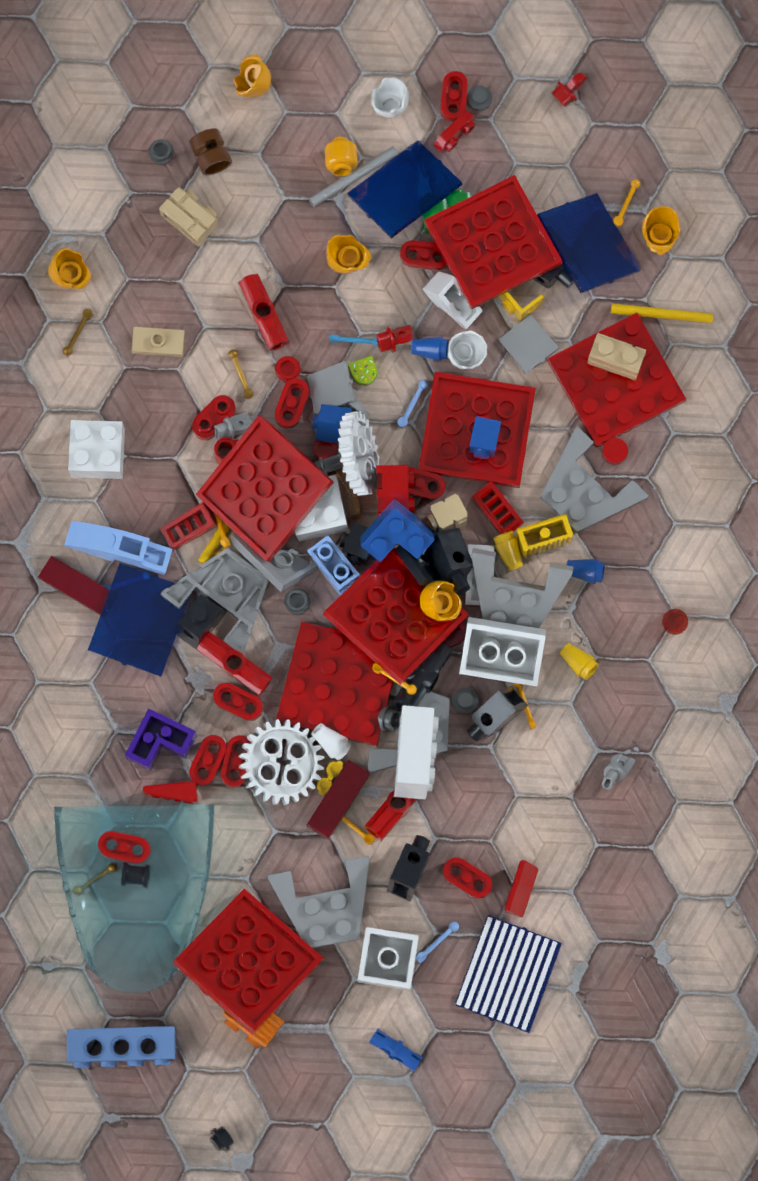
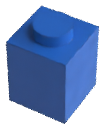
M321 404L319 414H314L312 429H317L316 440L339 443L338 438H341L338 429H341L340 421H343L342 416H345V413H350L352 409Z
M476 416L469 452L474 453L475 457L481 459H488L489 456L494 457L501 421Z

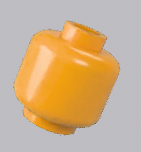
M336 137L325 146V165L333 175L347 176L356 169L358 158L355 143L346 137Z

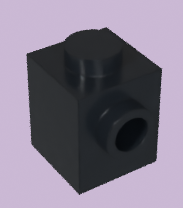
M355 522L350 533H344L340 547L343 548L342 553L351 564L360 566L362 563L367 565L371 554L361 547L360 537L368 527Z

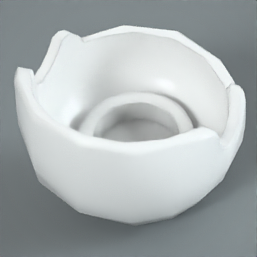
M396 77L384 78L381 85L377 89H373L371 105L376 114L385 118H393L401 115L408 107L409 93L402 80Z
M469 330L455 334L447 345V357L452 365L461 370L478 367L487 356V344L484 338L474 331Z

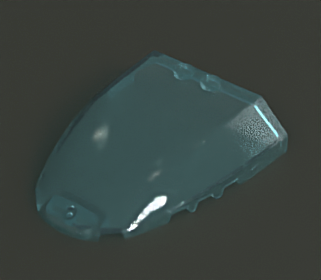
M215 804L54 807L56 845L63 890L78 942L90 969L105 985L125 993L148 992L166 984L179 971L173 962L192 942L202 911L212 860ZM108 831H115L142 837L148 841L151 847L149 858L140 864L128 862L132 866L145 867L146 864L151 866L148 888H143V885L137 884L121 886L122 867L126 861L108 858L101 854L98 849V840L102 834ZM110 840L107 844L109 850H113L117 846L115 840ZM139 845L133 848L134 855H140L143 851ZM110 863H115L117 865V870L115 872H108L102 876H99L101 873L108 869V865Z

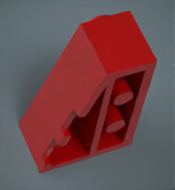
M376 465L378 484L377 517L393 499L411 513H415V499L410 498L409 487H414V472H409L408 465Z

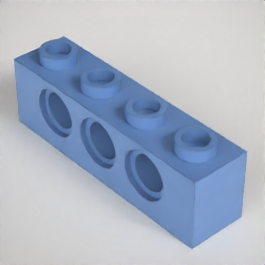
M175 1026L67 1029V1062L74 1063V1068H90V1063L101 1062V1067H117V1062L127 1061L128 1066H144V1061H154V1066L170 1065V1060H177ZM147 1039H152L156 1043V1049L151 1054H145L142 1051V1044ZM120 1040H126L129 1044V1050L124 1055H118L115 1051V1045ZM93 1041H99L102 1044V1051L97 1056H92L88 1051V1047Z

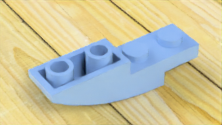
M71 521L64 546L112 562L118 560L161 575L166 573L173 550L149 542L150 538L134 533Z
M328 535L307 551L339 596L360 577V574Z

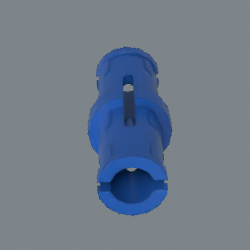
M379 1028L369 1041L370 1044L388 1054V1058L401 1062L413 1072L423 1058L404 1046V1042L391 1038Z

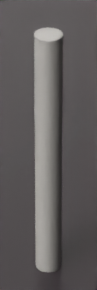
M394 146L352 171L351 174L344 176L310 197V203L313 207L317 206L399 155L398 151Z

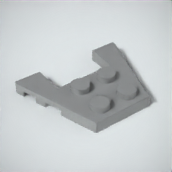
M578 426L569 439L540 496V499L558 516L567 515L570 527L576 534L606 520V518L629 509L631 506L646 501L649 497L633 480L614 498L576 462L594 444Z
M226 548L202 564L198 569L184 576L171 587L163 590L161 596L180 609L195 589L201 591L238 619L223 641L243 654L269 580L232 550Z
M473 548L471 557L482 619L540 628L572 576L573 566L550 562L546 586L492 577L496 552Z
M393 682L390 697H396L402 686ZM430 692L425 694L418 707L434 708V717H439L436 741H432L437 743L436 755L448 751L450 699ZM399 727L397 728V749L369 748L368 772L375 773L379 770L396 767Z
M369 856L345 860L350 888L296 898L291 871L268 875L271 886L300 938L312 948L359 940L370 861Z

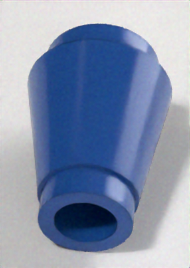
M443 336L413 339L411 354L440 362L442 359L447 360L449 339H443Z
M599 559L567 561L568 566H573L571 577L592 584L596 582L602 583L605 562H599Z

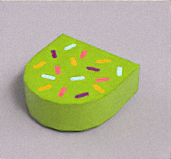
M372 356L348 364L352 378L357 384L367 386L375 381L377 368Z

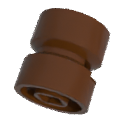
M211 128L204 130L190 139V146L194 155L199 157L197 162L203 175L217 174L232 164L227 148L223 147L224 140L219 129Z

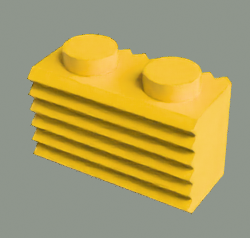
M563 514L516 529L515 536L518 538L521 555L526 558L527 555L531 557L532 554L536 555L537 552L550 551L551 548L555 549L556 546L560 548L561 545L565 546L566 543L570 545L573 533L567 515Z

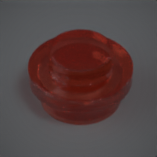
M680 609L668 610L662 619L663 628L669 634H681L688 626V617Z

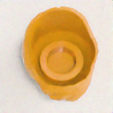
M257 54L248 55L241 61L240 73L234 77L236 93L242 97L256 98L263 96L270 89V70Z
M665 206L655 207L644 217L642 221V235L650 251L663 255L673 247L678 239L680 224L674 209Z
M335 235L327 243L326 258L331 269L337 273L349 274L367 268L371 260V253L354 236Z
M62 248L53 255L48 266V276L53 283L67 289H83L89 284L91 272L84 263L82 254L69 248Z
M434 581L423 589L420 595V607L425 615L437 621L457 618L462 602L453 590L454 585L452 583Z

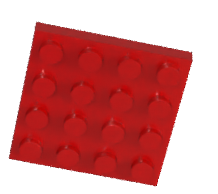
M515 175L424 220L452 275L456 278L471 310L562 265L563 262Z
M637 312L598 332L631 344L634 348L637 346L646 350L636 381L587 364L597 333L547 359L596 448L605 444L607 440L617 438L686 402L685 395Z
M435 372L418 469L445 477L482 483L492 481L495 485L520 488L536 388ZM476 416L501 421L494 457L489 456L488 459H481L475 457L474 453L469 452Z
M258 415L195 495L265 561L270 562L334 482L263 416Z
M394 547L381 562L376 560L324 611L323 616L401 685L465 621L469 614L461 607L459 615L453 620L437 621L425 615L420 607V595L426 586L419 585Z
M301 622L276 720L279 719L281 724H284L286 720H290L291 727L296 723H300V729L305 730L308 728L309 731H313L318 724L322 723L331 730L345 736L348 740L377 747L381 734L378 715L385 706H388L394 681L382 673L376 674L372 668L375 662L340 630Z
M244 888L174 960L173 964L253 1035L322 962L323 957Z

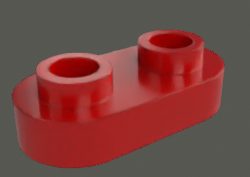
M459 71L449 72L443 79L440 111L442 117L450 122H454L466 111L468 80ZM458 84L459 88L452 89L451 85ZM455 107L458 111L451 113L449 108Z
M469 110L463 112L436 139L434 147L441 153L452 151L458 144V139L463 134L468 135L475 128L476 124L474 121L476 117Z
M409 240L400 248V259L408 267L442 270L448 266L434 242ZM414 252L417 254V257L412 259L408 257V254ZM439 255L442 257V260L436 262L433 260V257Z
M293 378L285 383L276 406L275 421L284 429L294 428L299 423L306 405L309 389L306 382L302 379ZM294 390L301 392L298 397L292 396L291 393ZM286 413H290L292 415V418L290 420H285L283 418V415Z
M219 395L194 418L192 429L197 438L200 440L214 438L215 425L224 423V418L226 417L231 418L235 416L236 406L233 399L226 395ZM220 404H226L227 409L225 411H220L218 409V406ZM208 422L210 424V426L207 429H202L200 427L201 423Z
M409 467V472H414V487H409L410 494L428 499H438L444 494L446 484L440 475ZM431 482L438 484V489L434 492L428 489V485Z
M222 683L213 692L216 706L245 721H255L262 715L263 705L260 698L231 683ZM225 693H229L232 696L228 702L222 700V696ZM249 704L255 706V710L252 713L245 711V707Z
M217 735L205 737L194 757L189 774L191 780L199 786L211 784L219 771L227 748L225 741ZM212 745H216L219 748L215 754L209 752V748ZM201 769L208 771V775L204 778L198 776V772Z
M234 736L227 744L221 769V778L224 784L230 788L241 787L247 780L241 779V776L247 773L246 769L239 768L241 764L245 763V760L239 758L240 754H237L235 751L238 746L244 743L251 744L246 736ZM232 771L239 772V777L235 780L229 777Z
M108 831L102 834L98 840L99 851L108 858L140 864L145 862L151 854L150 844L142 837ZM110 840H115L117 843L116 848L113 850H109L107 847ZM138 845L141 846L143 849L142 853L134 855L133 848Z
M457 857L449 859L444 864L443 876L448 883L476 899L484 898L490 893L492 888L491 878L480 869ZM458 867L461 870V874L453 876L451 869ZM481 881L484 885L483 889L476 890L473 886L474 882Z

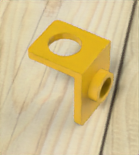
M508 292L499 296L503 300L502 305L510 315L514 313L520 322L539 308L544 301V296L541 294L522 309Z

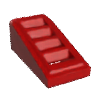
M492 481L472 496L471 501L499 534L508 531L514 532L524 524V521ZM492 493L493 497L484 503L482 499ZM498 501L500 505L490 512L488 508ZM505 509L507 513L497 520L495 516ZM512 517L514 521L503 529L501 524Z
M202 502L159 529L169 547L174 551L211 531L218 525L213 512ZM200 513H203L208 522L205 525L199 516ZM189 519H194L198 529H194ZM184 523L189 532L188 535H185L180 524ZM172 528H175L180 537V540L176 541L173 533L171 532Z
M194 781L147 785L143 787V793L148 797L194 805L199 804L197 784Z

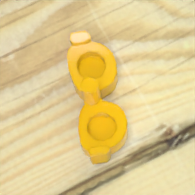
M340 760L329 763L326 768V772L329 775L328 778H321L317 782L319 795H326L332 786V780L341 772L343 762Z

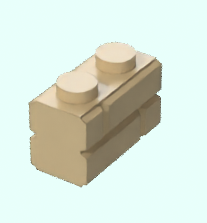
M178 187L170 195V198L160 206V215L199 247L218 227L217 213L208 205L205 207L197 202L198 197L189 189L184 191Z
M597 333L587 364L636 381L646 350L637 346L634 348L631 344Z
M454 494L446 498L445 502L439 501L431 505L430 515L427 516L428 521L426 523L434 531V535L436 532L459 527L461 531L466 528L468 513L459 495Z

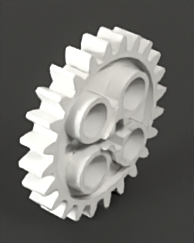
M361 411L345 413V416H342L343 421H340L341 429H338L341 438H338V450L342 456L340 462L344 465L342 471L346 472V482L349 481V488L353 489L354 494H357V496L373 494V491H376V486H378L376 465H379V455L376 451L378 445H375L374 442L376 437L372 435V426L369 427V420L365 419V414H361Z
M279 719L274 721L272 728L270 723L266 722L264 723L265 731L260 727L255 728L257 736L252 734L247 736L251 744L244 743L241 746L247 751V753L239 755V758L245 760V763L241 764L239 768L246 769L247 772L241 776V779L249 778L250 782L246 788L255 786L254 796L262 792L264 794V802L272 797L273 805L278 804L280 798H282L284 805L289 804V797L294 802H298V793L304 798L307 797L308 792L306 788L310 790L316 788L312 780H321L316 771H321L324 767L318 765L317 761L324 759V756L317 755L316 751L322 747L313 746L312 743L315 741V738L311 737L308 739V728L302 732L299 731L300 723H296L291 728L290 720H286L283 726H281ZM285 739L286 746L282 760L287 762V765L283 766L280 771V764L276 763V759L282 756V740ZM267 740L275 743L276 751L274 754H270L265 750V742ZM292 745H298L301 748L302 754L300 758H295L291 755L290 748ZM263 766H267L272 770V778L270 780L262 777L261 769ZM289 770L297 773L298 781L296 784H291L287 780V772ZM279 771H280V773H281V774H280L281 784H280V785H277V784H276V780H277V778H278Z

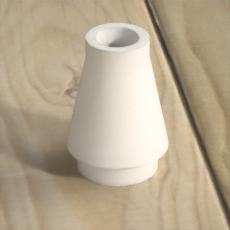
M322 723L318 724L312 731L311 735L319 742L330 758L340 760L351 747L348 738L331 730Z

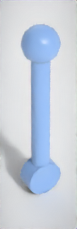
M426 380L419 381V388L405 414L397 421L399 427L404 428L407 426V419L422 391L428 387Z
M451 922L449 928L427 949L419 952L415 959L422 963L427 955L448 935L458 931L459 924Z

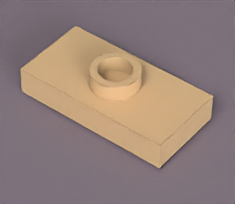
M134 327L132 354L183 357L185 330Z

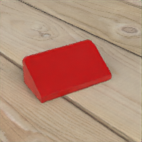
M520 860L504 908L505 913L520 918L524 916L538 874V868L525 860Z

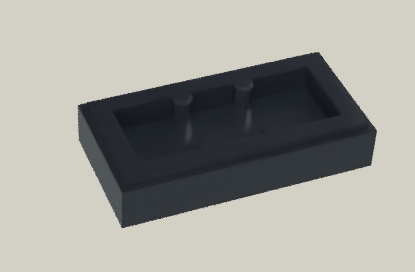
M398 545L396 548L397 553L419 585L427 586L431 582L442 581L431 566V560L426 555L422 554L417 559L401 545Z

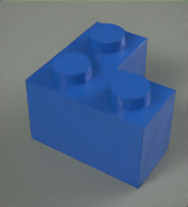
M395 499L360 537L361 547L380 562L397 543L418 559L435 540L434 531Z

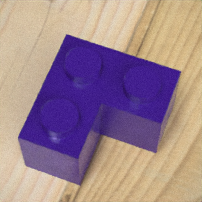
M148 708L125 753V757L127 760L151 771L162 748L186 759L197 738V733Z

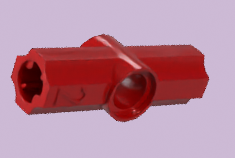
M258 273L250 274L240 280L238 285L268 350L276 351L289 343L288 337ZM261 308L270 310L269 315L264 317L259 316L257 312Z
M211 632L205 635L196 649L223 669L228 676L234 677L258 696L266 690L273 677L245 658L240 651L233 649ZM233 658H238L242 661L241 666L236 670H232L227 666L229 660Z
M395 790L389 793L387 800L364 825V828L374 838L382 842L401 818L408 814L409 809L418 799L394 797ZM395 799H401L405 802V807L396 809L391 803Z

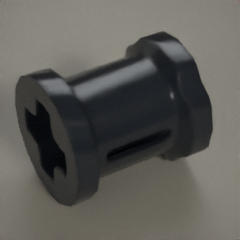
M124 862L121 886L137 884L143 885V888H148L151 866L148 864L145 867L132 866L128 862Z

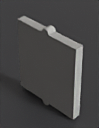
M529 315L518 325H512V329L498 339L499 343L525 374L529 373L540 363L544 364L545 359L559 349L532 315Z
M340 362L307 376L310 389L309 398L312 400L314 414H319L321 404L341 407L354 402L351 386L353 380L350 379L347 362Z

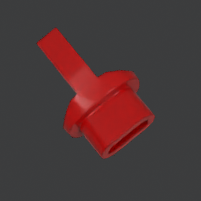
M579 72L566 85L558 81L557 84L559 86L551 94L566 107L572 100L577 101L574 92L588 77L584 73Z
M388 326L385 328V332L376 334L380 353L388 350L396 352L395 345L410 342L413 339L411 326H403L392 331Z

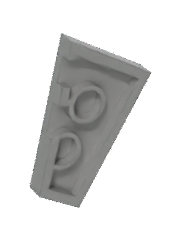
M235 532L229 538L231 544L280 592L313 574L318 569L313 560L310 562L305 561L298 556L299 552L292 548L288 551L282 547L273 559L267 562Z

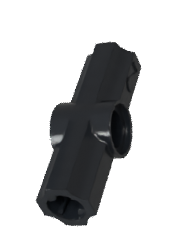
M442 643L405 680V683L415 685L417 691L415 694L410 695L404 687L399 690L393 700V705L400 712L402 711V705L418 707L425 694H429L439 678V672L450 658L452 652L447 644Z

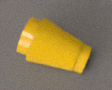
M508 531L493 538L495 542L494 547L509 571L523 566L518 538L514 536L513 531Z
M571 643L565 645L560 652V655L578 678L582 677L587 680L595 673L599 666L595 661V657L573 646Z

